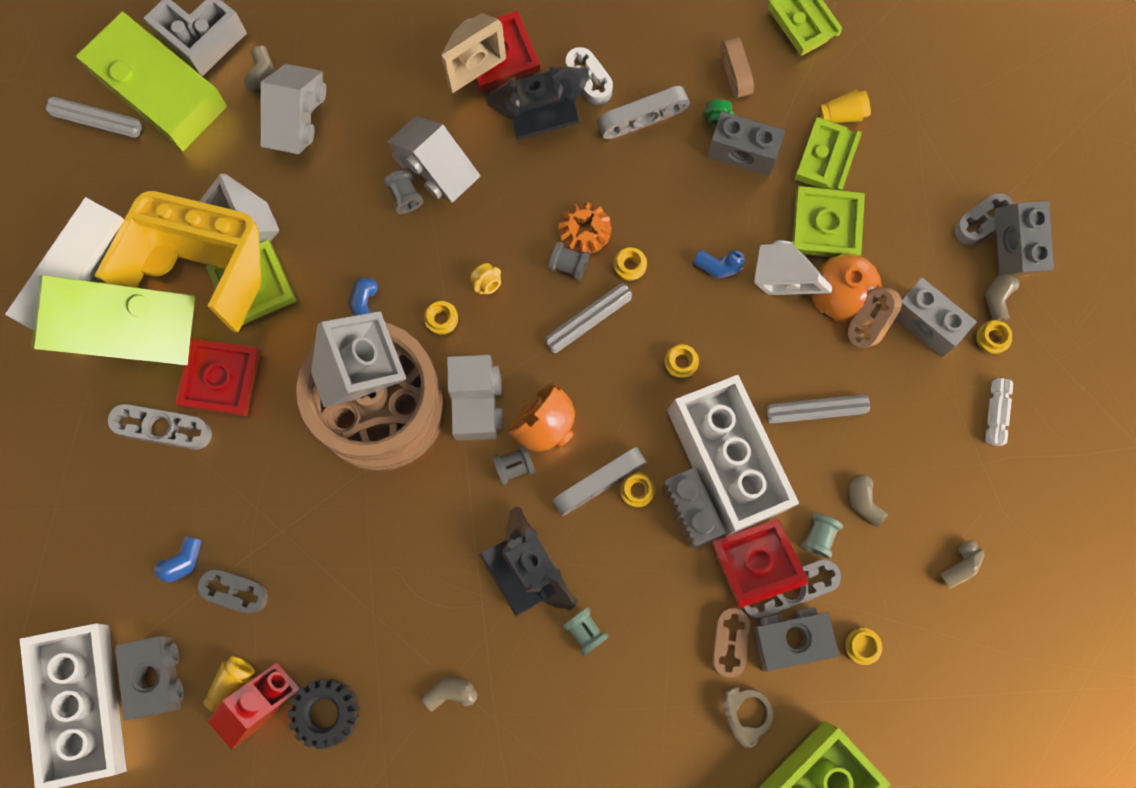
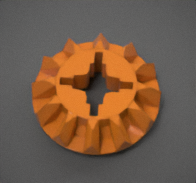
M586 202L581 205L573 204L569 210L563 212L558 224V231L562 243L568 249L579 253L587 251L591 254L599 251L607 244L611 235V223L609 216L603 212L601 206L596 207ZM592 219L591 230L594 233L584 231L583 234L580 233L578 236L579 225L576 222L584 224Z

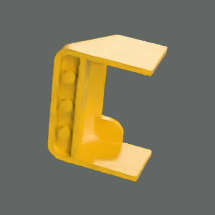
M147 191L139 195L133 202L94 276L104 284L137 288L144 274L153 277L165 275L173 268L178 257L223 268L225 271L207 307L231 331L238 333L261 286L259 229L257 224L247 213L156 191Z

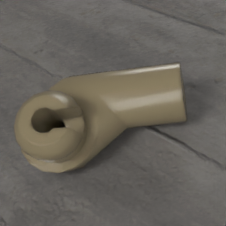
M257 46L251 50L256 65L244 79V85L247 90L253 93H257L261 89V81L275 72L265 46Z
M1006 273L1001 274L995 278L986 291L985 297L992 320L1002 322L1010 318L1005 301L1013 290L1017 291L1019 288V280L1016 276Z
M858 475L851 481L849 486L850 505L855 512L876 527H879L888 513L873 503V480L868 475Z
M970 540L959 546V552L964 558L957 565L941 573L950 589L977 574L985 555L983 549H979L976 541Z
M446 677L421 696V699L432 712L447 699L460 701L462 706H470L477 699V691L474 689L473 684L466 679Z

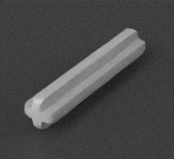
M50 97L46 105V111L51 116L134 138L140 136L143 127L138 118L57 97Z
M624 283L617 285L545 337L547 347L553 353L562 350L632 299L630 289Z
M865 394L774 403L767 407V418L769 423L773 424L860 415L870 411L868 396Z

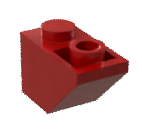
M276 662L224 699L208 723L232 750L260 729L297 694L300 688Z

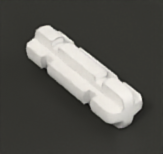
M997 378L991 384V394L994 396L990 398L987 425L990 426V429L986 430L985 439L986 443L990 445L1003 446L1007 443L1008 430L1005 428L1009 426L1012 401L1008 397L1013 392V382L1009 379Z

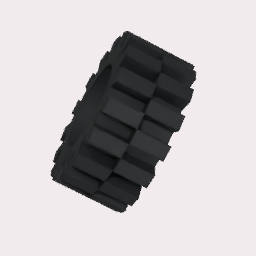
M333 679L312 681L307 686L301 687L297 691L298 695L292 698L290 702L293 705L292 710H288V717L292 719V723L289 724L290 730H295L296 732L294 737L298 741L303 740L305 746L309 748L313 746L316 749L332 747L346 740V737L355 730L353 727L359 720L357 710H360L359 703L356 704L355 693L348 690L349 686L345 683L341 684L338 680ZM320 699H329L337 707V719L329 728H320L311 719V709Z

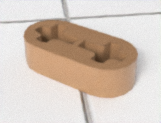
M734 37L722 40L720 44L721 58L734 97L739 98L753 94V77L741 39Z
M880 288L869 293L863 307L857 312L848 329V337L854 346L868 348L877 345L883 339L902 307V299L896 290ZM887 297L886 304L889 306V309L881 310L878 313L882 305L878 299ZM871 324L868 329L871 337L863 339L864 332L861 330V327Z
M729 608L722 611L715 623L711 658L712 667L717 674L725 678L739 676L744 671L747 661L750 620L747 614L737 608ZM731 614L736 615V621L742 623V628L735 630L733 641H729V628L723 626L724 620H729ZM728 645H733L732 657L738 659V665L731 666L730 672H726L725 665L719 664L720 656L727 655Z

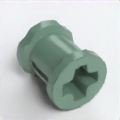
M813 513L811 517L813 524L807 540L801 542L800 547L812 554L830 559L833 554L830 550L837 531L842 530L843 524L829 516Z
M588 607L562 626L565 631L569 630L582 648L580 652L583 656L609 638L607 633H602L589 616L591 611Z

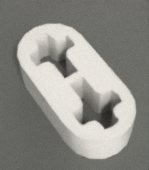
M583 47L572 49L566 56V67H574V61L576 60L580 63L586 61L585 68L588 69L590 76L581 94L593 105L607 103L612 96L613 82L611 77L591 51ZM591 80H593L598 87H602L604 85V92L600 93L599 90L592 91L593 83Z

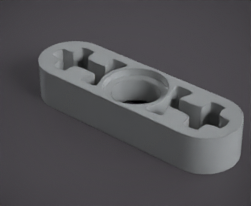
M675 86L610 110L598 118L597 125L604 139H613L675 116L687 109L690 101L682 86Z
M129 404L116 406L108 416L110 429L125 438L199 450L207 446L212 437V431L208 423L195 416ZM130 416L137 421H142V426L139 427L133 424H126L124 426L120 424V420ZM166 418L169 423L167 432L162 436H154L152 433L153 423L157 419ZM195 425L201 431L200 436H194L192 442L190 437L178 433L179 427L186 430H194Z
M635 447L555 497L552 502L559 514L564 516L618 483L627 475L635 472L645 465L647 461L638 447Z
M829 560L811 563L802 567L807 578L818 575V567H821L823 572L829 571L831 573V577L827 579L828 586L825 587L823 582L812 584L809 586L813 591L811 594H808V585L799 587L800 593L794 600L786 599L782 594L776 595L774 597L780 605L775 607V600L768 601L762 604L763 611L761 612L756 607L750 608L749 605L741 609L747 616L758 619L821 596L838 587L841 581L840 570L836 564Z

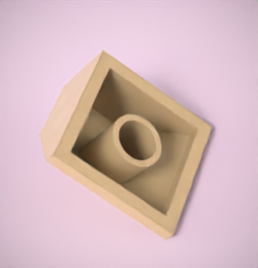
M481 13L474 18L466 19L454 30L441 55L448 86L452 93L506 59L502 23L498 19Z

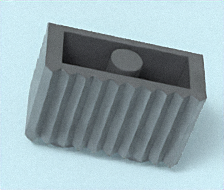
M696 467L665 481L662 487V491L666 492L664 497L669 498L667 503L672 504L670 509L675 511L673 516L678 517L676 522L680 523L679 528L684 530L682 535L687 536L685 541L689 542L688 548L695 549L726 533Z

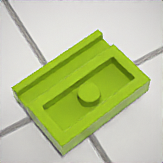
M823 0L768 1L767 8L801 56L828 42L830 38L839 36L843 29Z
M817 117L794 180L822 189L842 191L862 132L857 131L855 133L847 130L848 127Z

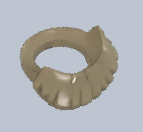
M732 686L724 695V707L728 723L738 742L745 748H753L759 744L760 737L767 733L773 721L772 706L763 693L755 689L741 690L739 687ZM750 697L758 699L763 704L766 712L763 724L757 728L743 727L736 713L742 702Z

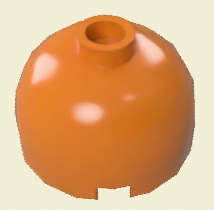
M840 254L827 260L818 269L832 286V292L811 294V298L817 310L822 314L825 313L827 316L832 317L833 321L851 323L857 312L863 307L869 293L882 288L881 277L876 267L866 258L856 254Z
M552 382L536 394L539 398L532 404L527 402L509 425L508 435L518 444L527 448V450L535 452L547 451L555 445L561 448L573 436V432L570 429L575 421V408L566 393L557 384Z

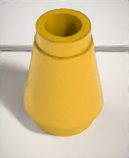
M857 89L852 90L819 106L821 119L833 123L861 122L864 117H868L871 114L870 102L865 90L859 92Z
M231 656L228 661H223L203 700L205 707L215 712L224 699L252 680L251 677L255 673L253 667L245 660L236 656Z

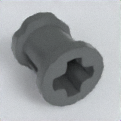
M406 169L393 172L383 181L385 188L391 191L395 200L394 209L399 214L412 212L423 204L422 196L416 193L411 182L413 176Z
M558 241L552 252L548 270L554 271L557 269L574 275L575 280L580 281L586 270L590 252L579 253L565 248L562 242Z
M521 445L519 450L501 457L497 454L492 456L502 485L508 484L509 479L527 472L530 475L535 474L527 448ZM521 461V464L506 468L510 464Z

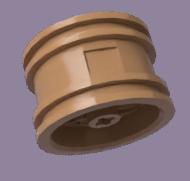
M390 323L385 324L401 366L408 363L414 368L406 380L352 401L324 407L311 374L314 345L300 367L296 384L297 404L302 419L311 433L345 462L358 468L374 471L396 469L411 463L424 454L436 440L443 425L446 410L445 393L429 355L413 336ZM408 400L416 402V407L412 413L408 415L399 413V407L403 402ZM354 414L355 420L352 426L346 429L339 427L340 419L344 415ZM382 431H390L389 437L373 441L371 435Z

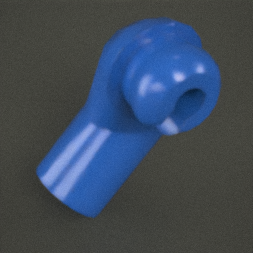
M701 249L693 260V264L715 278H723L739 273L743 268L745 258L741 252L733 250L727 256L716 259Z
M361 277L354 282L348 300L349 307L354 316L371 313L367 302L369 296H374L378 290L377 283L373 278L365 279Z
M184 536L180 553L165 561L161 560L156 564L154 568L156 577L164 582H174L190 574L195 567L202 540Z

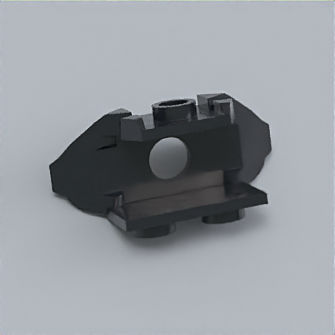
M584 66L549 67L550 71L515 80V77L488 93L485 98L489 107L494 108L500 114L512 118L516 140L563 129L580 123L575 100L583 92L590 78L588 69Z
M514 507L510 511L506 529V540L480 553L479 556L515 617L542 601L554 607L570 611L576 606L578 600L568 589L560 569L556 570L537 538L538 533L531 527L520 507Z

